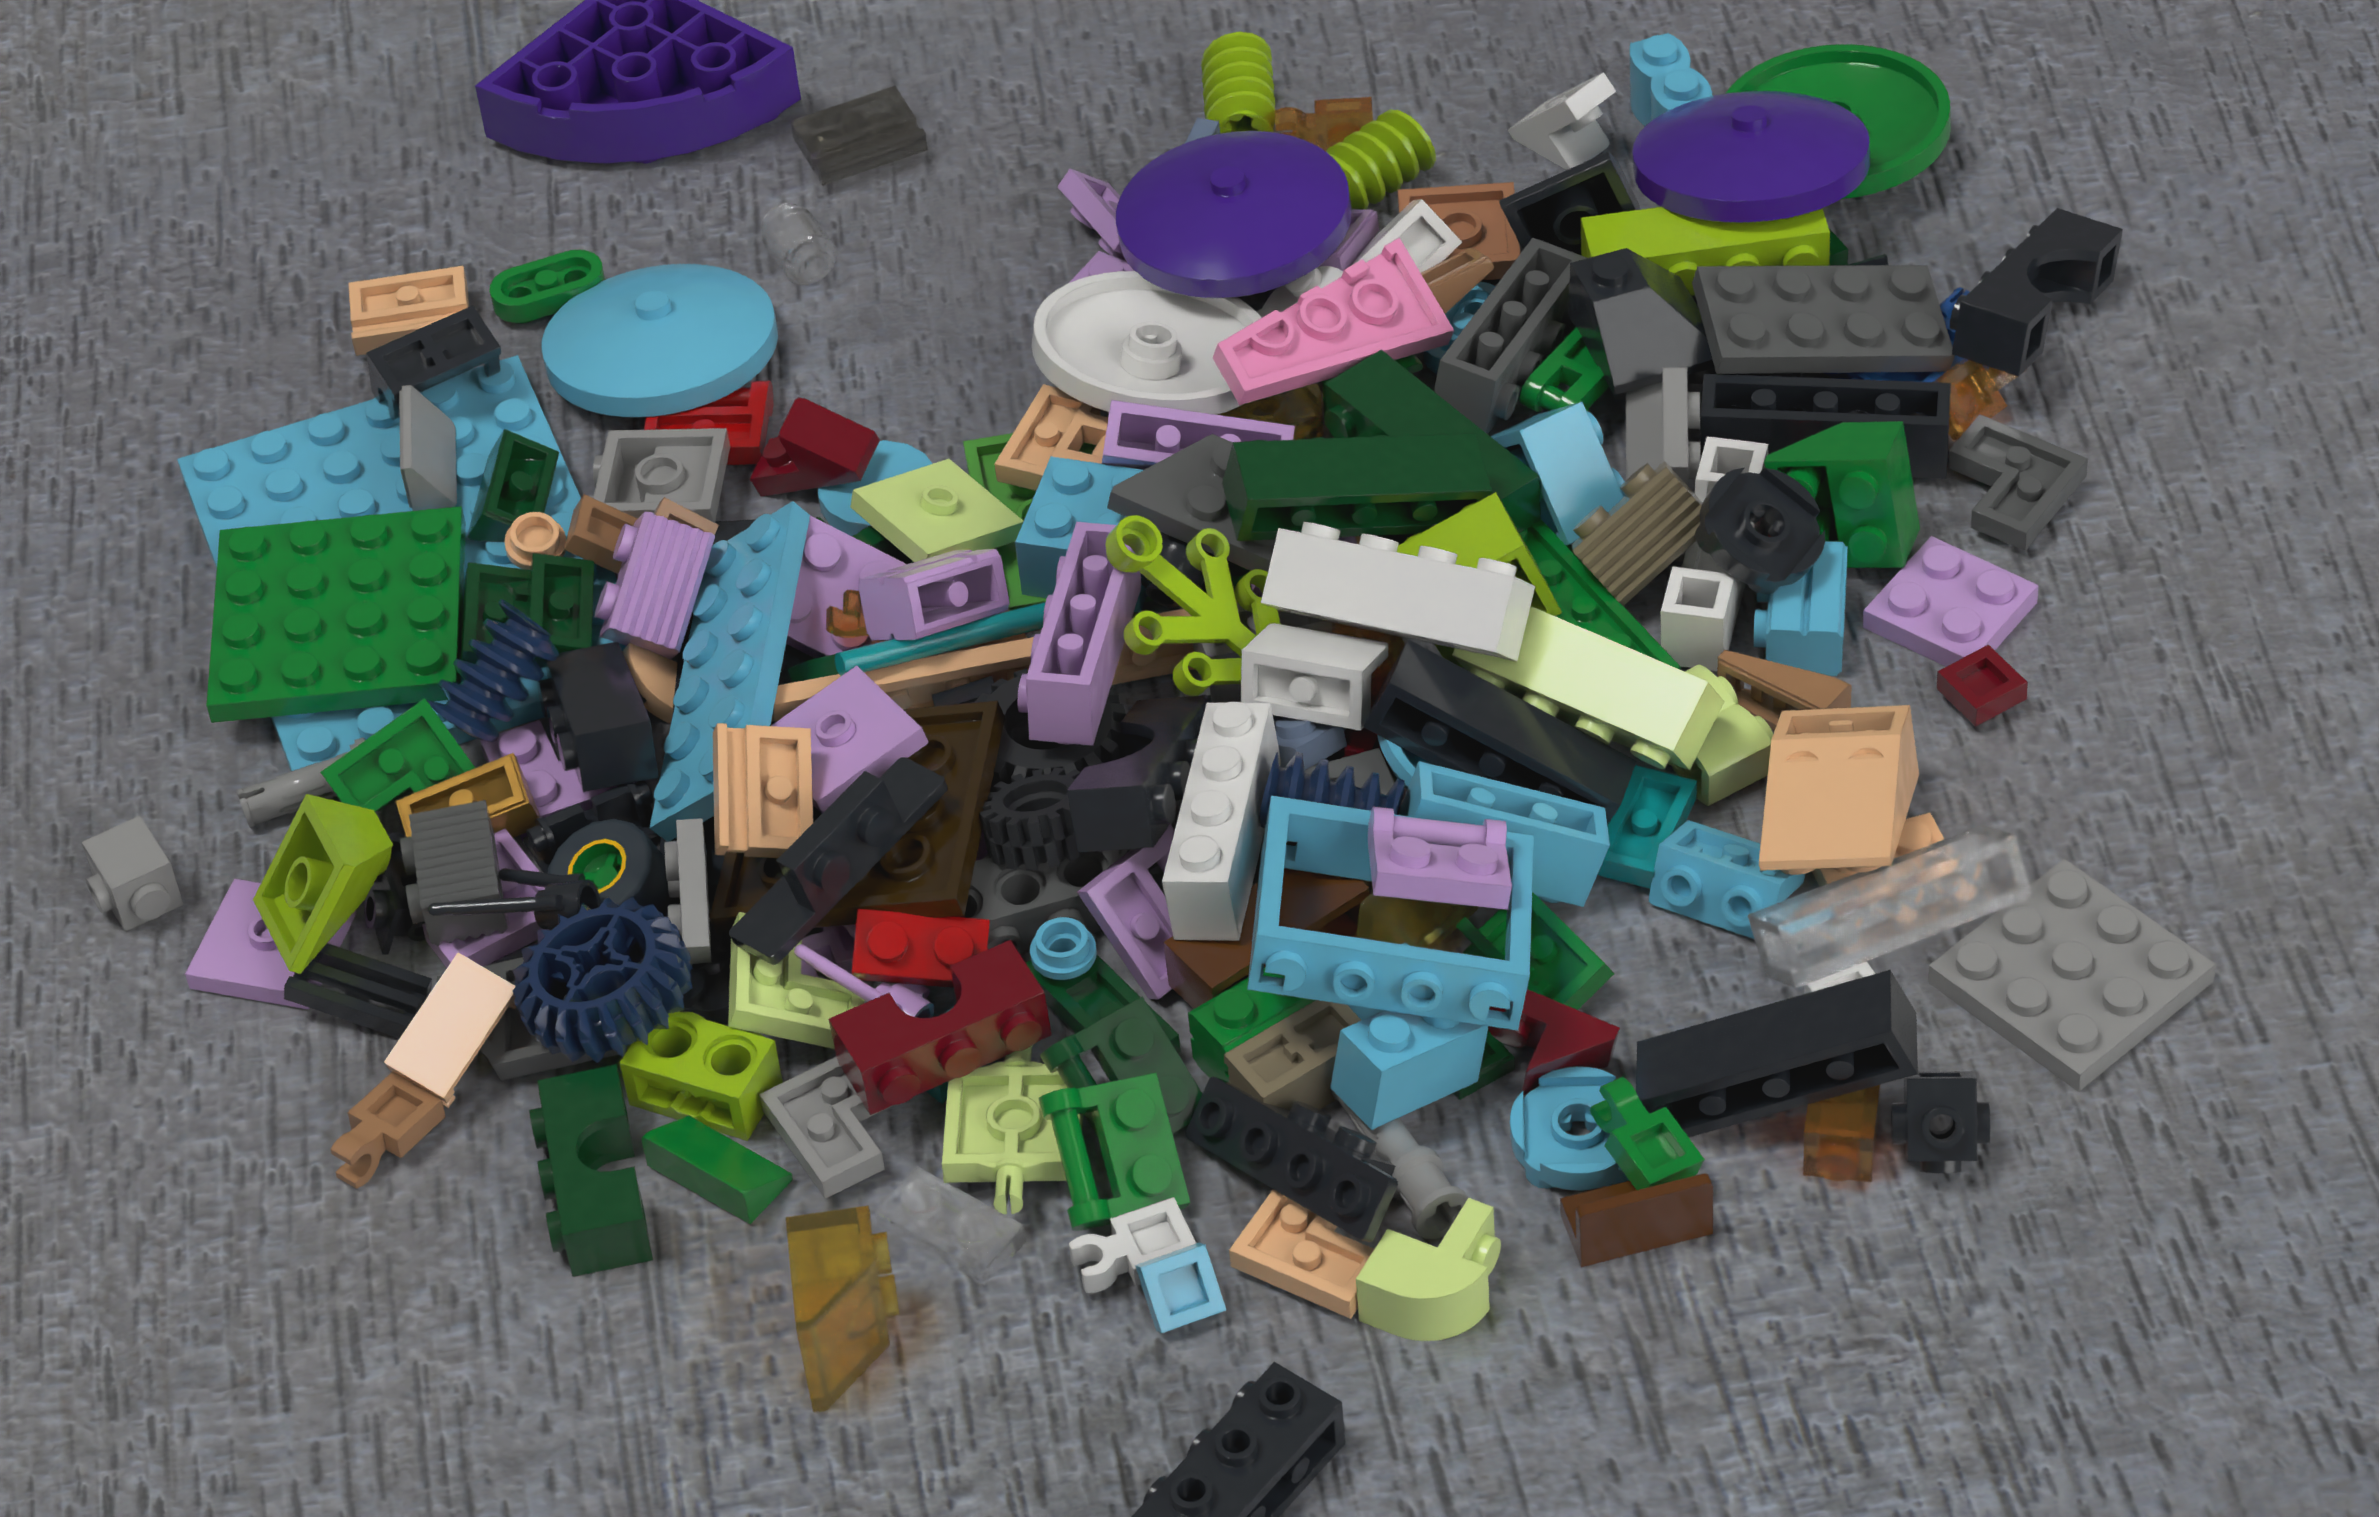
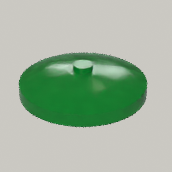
M1836 44L1788 52L1771 58L1747 71L1725 93L1780 91L1804 94L1833 102L1856 115L1868 130L1870 139V167L1862 183L1842 199L1874 194L1912 179L1923 172L1940 156L1946 147L1951 132L1950 99L1948 91L1940 78L1930 68L1907 55L1874 46Z

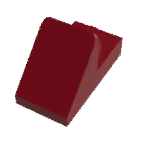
M799 397L794 400L778 436L770 438L764 447L763 453L750 477V481L761 497L858 482L862 480L880 439L875 431L810 400Z
M1527 989L1518 1031L1488 1026V1030L1494 1038L1506 1045L1518 1048L1528 1046L1535 1049L1527 1067L1522 1087L1523 1095H1527L1530 1091L1539 1087V1078L1551 1071L1567 1067H1590L1596 1069L1608 1067L1614 1053L1620 1027ZM1489 1007V1010L1505 1012L1503 1008Z

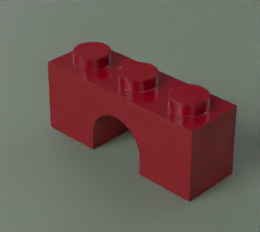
M1011 940L950 966L957 1003L952 1009L942 1015L932 1018L910 1016L898 1007L889 992L828 1019L837 1061L870 1115L893 1105L905 1103L920 1093L954 1078L964 1077L979 1067L1016 1051L1025 1050L1036 1042L1052 1036L1045 992Z

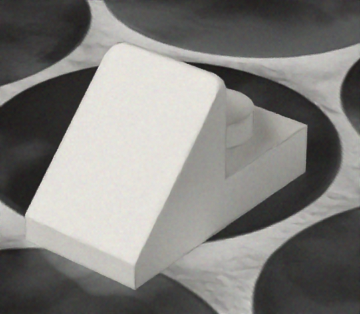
M1603 72L1545 101L1510 127L1508 132L1513 140L1568 170L1593 159L1608 148L1610 144L1609 139L1596 119L1603 114L1598 105L1614 94L1616 90Z

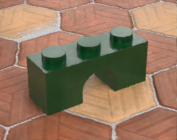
M617 1064L537 1080L541 1107L530 1109L529 1114L536 1148L548 1147L550 1158L539 1160L537 1163L545 1201L557 1200L558 1210L546 1212L553 1253L566 1250L572 1277L653 1261L645 1210L635 1166L614 1171L597 1170L607 1163L635 1157Z

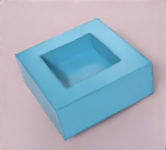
M1199 1242L1135 1265L1156 1331L1165 1333L1226 1311L1205 1244Z

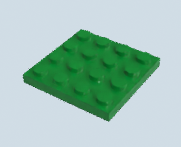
M462 506L220 530L206 702L211 723L418 703L424 698L431 701L448 700L438 685L440 680L444 679L461 684V675L453 663L456 659L460 660L466 531Z

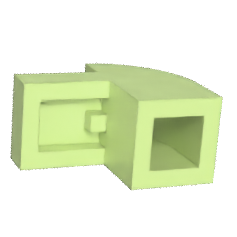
M1468 1198L1438 1247L1387 1229L1356 1277L1359 1321L1393 1335L1418 1341H1435L1450 1338L1476 1325L1490 1309L1488 1276L1496 1265L1501 1249V1240L1495 1237L1494 1207Z

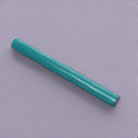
M1045 603L995 614L915 640L892 639L838 652L835 654L836 669L840 676L855 666H858L863 672H868L1040 630L1043 627Z

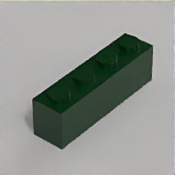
M1379 350L1325 383L1327 407L1325 422L1334 438L1476 433L1492 488L1491 494L1497 493L1518 532L1521 533L1541 520L1539 475L1383 350Z
M1436 433L1432 435L1408 436L1377 435L1354 438L1318 437L1299 440L1233 442L1222 481L1237 541L1276 540L1278 528L1301 533L1303 522L1338 529L1341 531L1339 537L1361 536V534L1374 536L1418 534L1459 513L1467 505L1479 502L1490 496L1492 493L1476 433Z

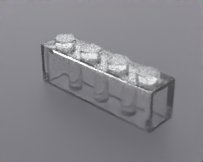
M1980 825L1894 858L1891 866H1881L1870 872L1852 874L1748 914V919L1765 976L1793 988H1798L2033 897L2015 834Z

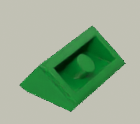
M686 1116L652 1129L641 1138L647 1166L749 1224L793 1180L792 1173L691 1116Z

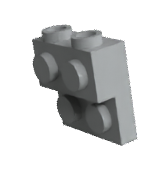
M727 428L608 431L603 455H596L594 458L593 479L595 492L594 495L587 496L637 519L644 512H652L654 514L659 502L665 497L715 523L730 451Z

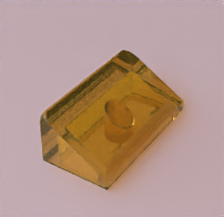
M1372 892L1360 905L1356 938L1396 944L1406 942L1409 946L1433 949L1457 928L1456 925L1464 917L1468 919L1479 907L1375 896Z

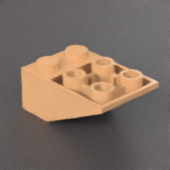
M1910 705L1789 710L1781 712L1771 739L1759 854L1760 871L1781 870L1786 874L1801 875L1818 868L1846 867V869L1852 872H1870L1881 866L1892 865L1919 777Z

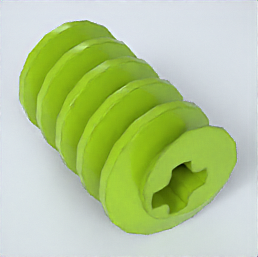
M1234 32L1217 38L1206 48L1201 60L1205 119L1219 121L1220 134L1239 131L1274 132L1273 127L1277 117L1270 46L1263 38L1247 32Z
M1392 109L1379 115L1377 120L1363 125L1360 131L1346 136L1343 142L1329 147L1326 151L1336 160L1345 173L1349 187L1351 208L1367 210L1369 203L1376 204L1382 201L1386 192L1393 193L1399 190L1403 181L1410 182L1418 177L1420 170H1429L1436 162L1435 148L1422 126L1410 115L1400 110Z

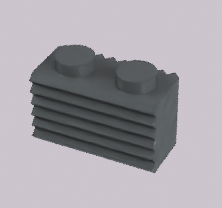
M486 800L409 814L411 836L400 838V845L407 876L417 875L416 884L406 885L407 900L413 924L425 922L430 943L439 946L442 941L452 943L456 938L462 941L468 936L477 939L482 933L488 936L494 931L503 934L508 928L506 913L433 916L428 912V907L432 903L503 898L495 834Z

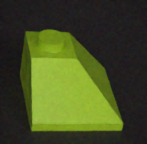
M309 794L305 795L253 898L289 971L300 974L366 899L377 876L386 870L391 858L393 843L374 810Z

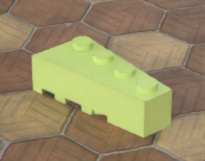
M1530 606L1518 661L1456 648L1452 654L1467 671L1559 720L1574 726L1576 729L1606 745L1613 741L1631 748L1630 752L1634 756L1660 769H1665L1668 762L1688 770L1691 769L1725 702L1706 680Z

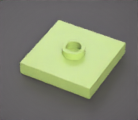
M950 459L853 489L850 508L913 562L953 550L975 551L994 549L1015 542L1024 522Z

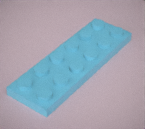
M794 501L771 515H761L746 530L728 541H718L711 548L692 610L694 615L688 643L683 651L684 663L680 683L673 698L674 712L669 735L664 743L665 755L659 782L654 790L655 803L650 829L667 842L677 837L676 820L703 819L704 822L714 816L713 731L717 723L727 724V728H745L746 725H771L810 514Z

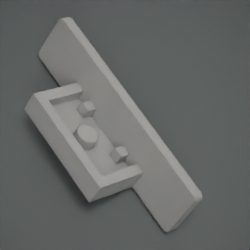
M1663 368V382L1626 391V480L1646 463L1656 470L1664 461L1687 486L1688 479H1696L1700 464V442H1688V429H1700V392H1687V368ZM1686 550L1674 561H1683Z

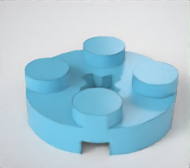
M1590 1067L1561 1068L1539 1078V1087L1530 1091L1524 1099L1523 1091L1516 1098L1510 1113L1511 1146L1516 1159L1525 1168L1527 1180L1532 1185L1544 1189L1556 1187L1567 1190H1591L1629 1181L1605 1148V1143L1610 1134L1603 1131L1597 1125L1590 1112L1592 1105L1605 1100L1599 1092L1600 1087L1616 1080V1076L1604 1070ZM1584 1121L1586 1129L1592 1132L1576 1136L1565 1131L1571 1129L1572 1122Z

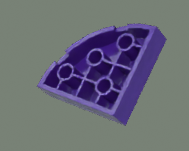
M584 0L475 85L487 138L519 152L557 160L590 163L637 162L646 164L652 163L659 158L691 153L731 140L764 123L771 122L780 113L801 100L792 46L699 0Z

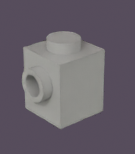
M140 815L82 842L92 876L86 879L92 899L102 914L112 910L125 932L184 905L171 862Z

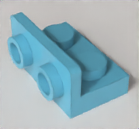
M1687 820L1659 844L1654 868L1655 874L1652 878L1649 893V902L1654 906L1761 942H1767L1774 936L1780 904L1804 883L1805 874L1790 875L1783 873L1781 870L1760 871V843Z

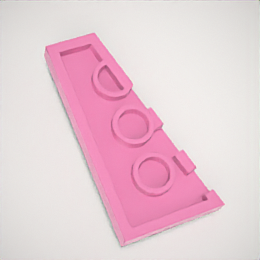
M1399 237L1384 246L1382 253L1368 262L1362 259L1346 268L1339 279L1327 286L1320 288L1317 285L1300 295L1298 302L1282 312L1274 310L1219 342L1214 352L1213 360L1238 404L1242 405L1335 378L1379 350H1383L1396 360L1448 345L1454 329Z

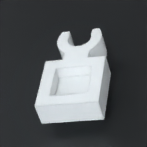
M1173 1197L1111 1218V1236L1104 1237L1097 1234L1082 1235L1069 1243V1250L1073 1266L1082 1265L1088 1261L1099 1262L1096 1265L1081 1269L1085 1292L1094 1293L1107 1289L1115 1282L1118 1275L1126 1272L1130 1273L1135 1286L1141 1285L1135 1265L1196 1244Z

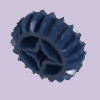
M607 897L600 907L596 909H590L582 902L579 913L570 918L558 914V925L552 930H537L538 945L521 949L524 960L523 964L513 970L516 979V987L512 990L515 996L514 1001L530 1035H534L537 1042L540 1041L542 1046L546 1047L552 1055L562 1052L572 1062L580 1059L586 1053L598 1063L607 1051L615 1050L624 1057L627 1045L636 1041L648 1045V1033L653 1029H669L668 1014L684 1010L683 994L692 989L691 974L689 972L692 969L690 963L691 956L684 941H682V936L677 926L672 924L668 917H664L662 913L658 912L653 904L642 907L633 897L624 901L620 906Z

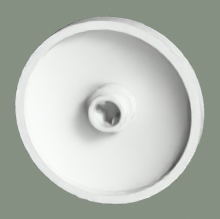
M1136 271L1103 273L1068 283L1054 291L1041 303L1034 318L1032 352L1037 366L1050 382L1069 396L1092 407L1109 412L1111 400L1218 415L1241 405L1238 404L1213 360L1217 344L1262 317L1238 297L1202 298L1187 296L1151 284Z

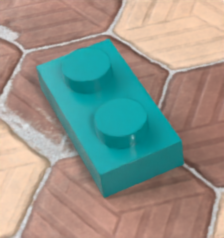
M1635 765L1621 806L1607 826L1610 846L1597 875L1650 889L1652 878L1655 874L1654 868L1659 844L1686 822L1697 799V781Z

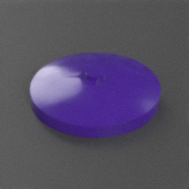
M1745 91L1715 95L1677 106L1656 117L1640 131L1635 139L1632 151L1634 179L1640 191L1648 199L1667 210L1681 215L1709 221L1739 223L1785 219L1829 206L1855 190L1865 179L1869 171L1870 139L1864 123L1856 115L1840 105L1821 98L1780 91Z
M1239 131L1211 135L1187 142L1149 162L1126 185L1119 198L1115 217L1122 254L1131 268L1145 280L1162 289L1182 295L1202 298H1230L1257 294L1281 287L1317 268L1336 251L1343 241L1351 222L1352 208L1345 173L1336 160L1326 151L1308 141L1290 135L1265 131Z

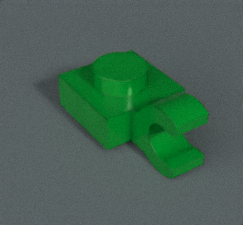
M1624 1077L1600 1087L1599 1092L1605 1100L1592 1105L1590 1112L1597 1125L1603 1131L1610 1134L1605 1143V1148L1636 1190L1698 1174L1705 1159L1666 1107L1649 1114L1641 1103L1634 1087Z

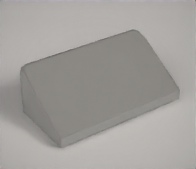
M411 385L402 386V390L399 391L400 471L409 508H412L413 511L454 507L457 504L455 425L447 415Z

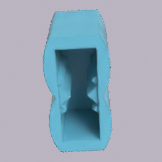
M1666 33L1630 43V106L1634 116L1644 126L1677 106L1712 96V90L1708 81L1698 71L1691 68L1689 52L1685 45L1675 36Z

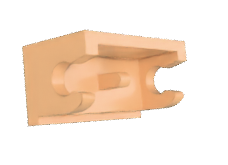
M458 952L384 1061L385 1065L391 1072L393 1071L441 1098L443 1106L449 1108L456 1098L453 1095L455 1093L453 1089L507 1008H516L515 996L512 991L516 986Z

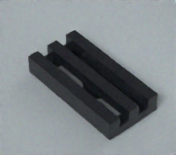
M327 943L301 974L294 972L293 977L289 976L284 985V999L400 1038L431 993L432 978ZM311 979L345 991V994L309 983L308 981ZM373 1000L402 1010L404 1013L401 1014L369 1002Z

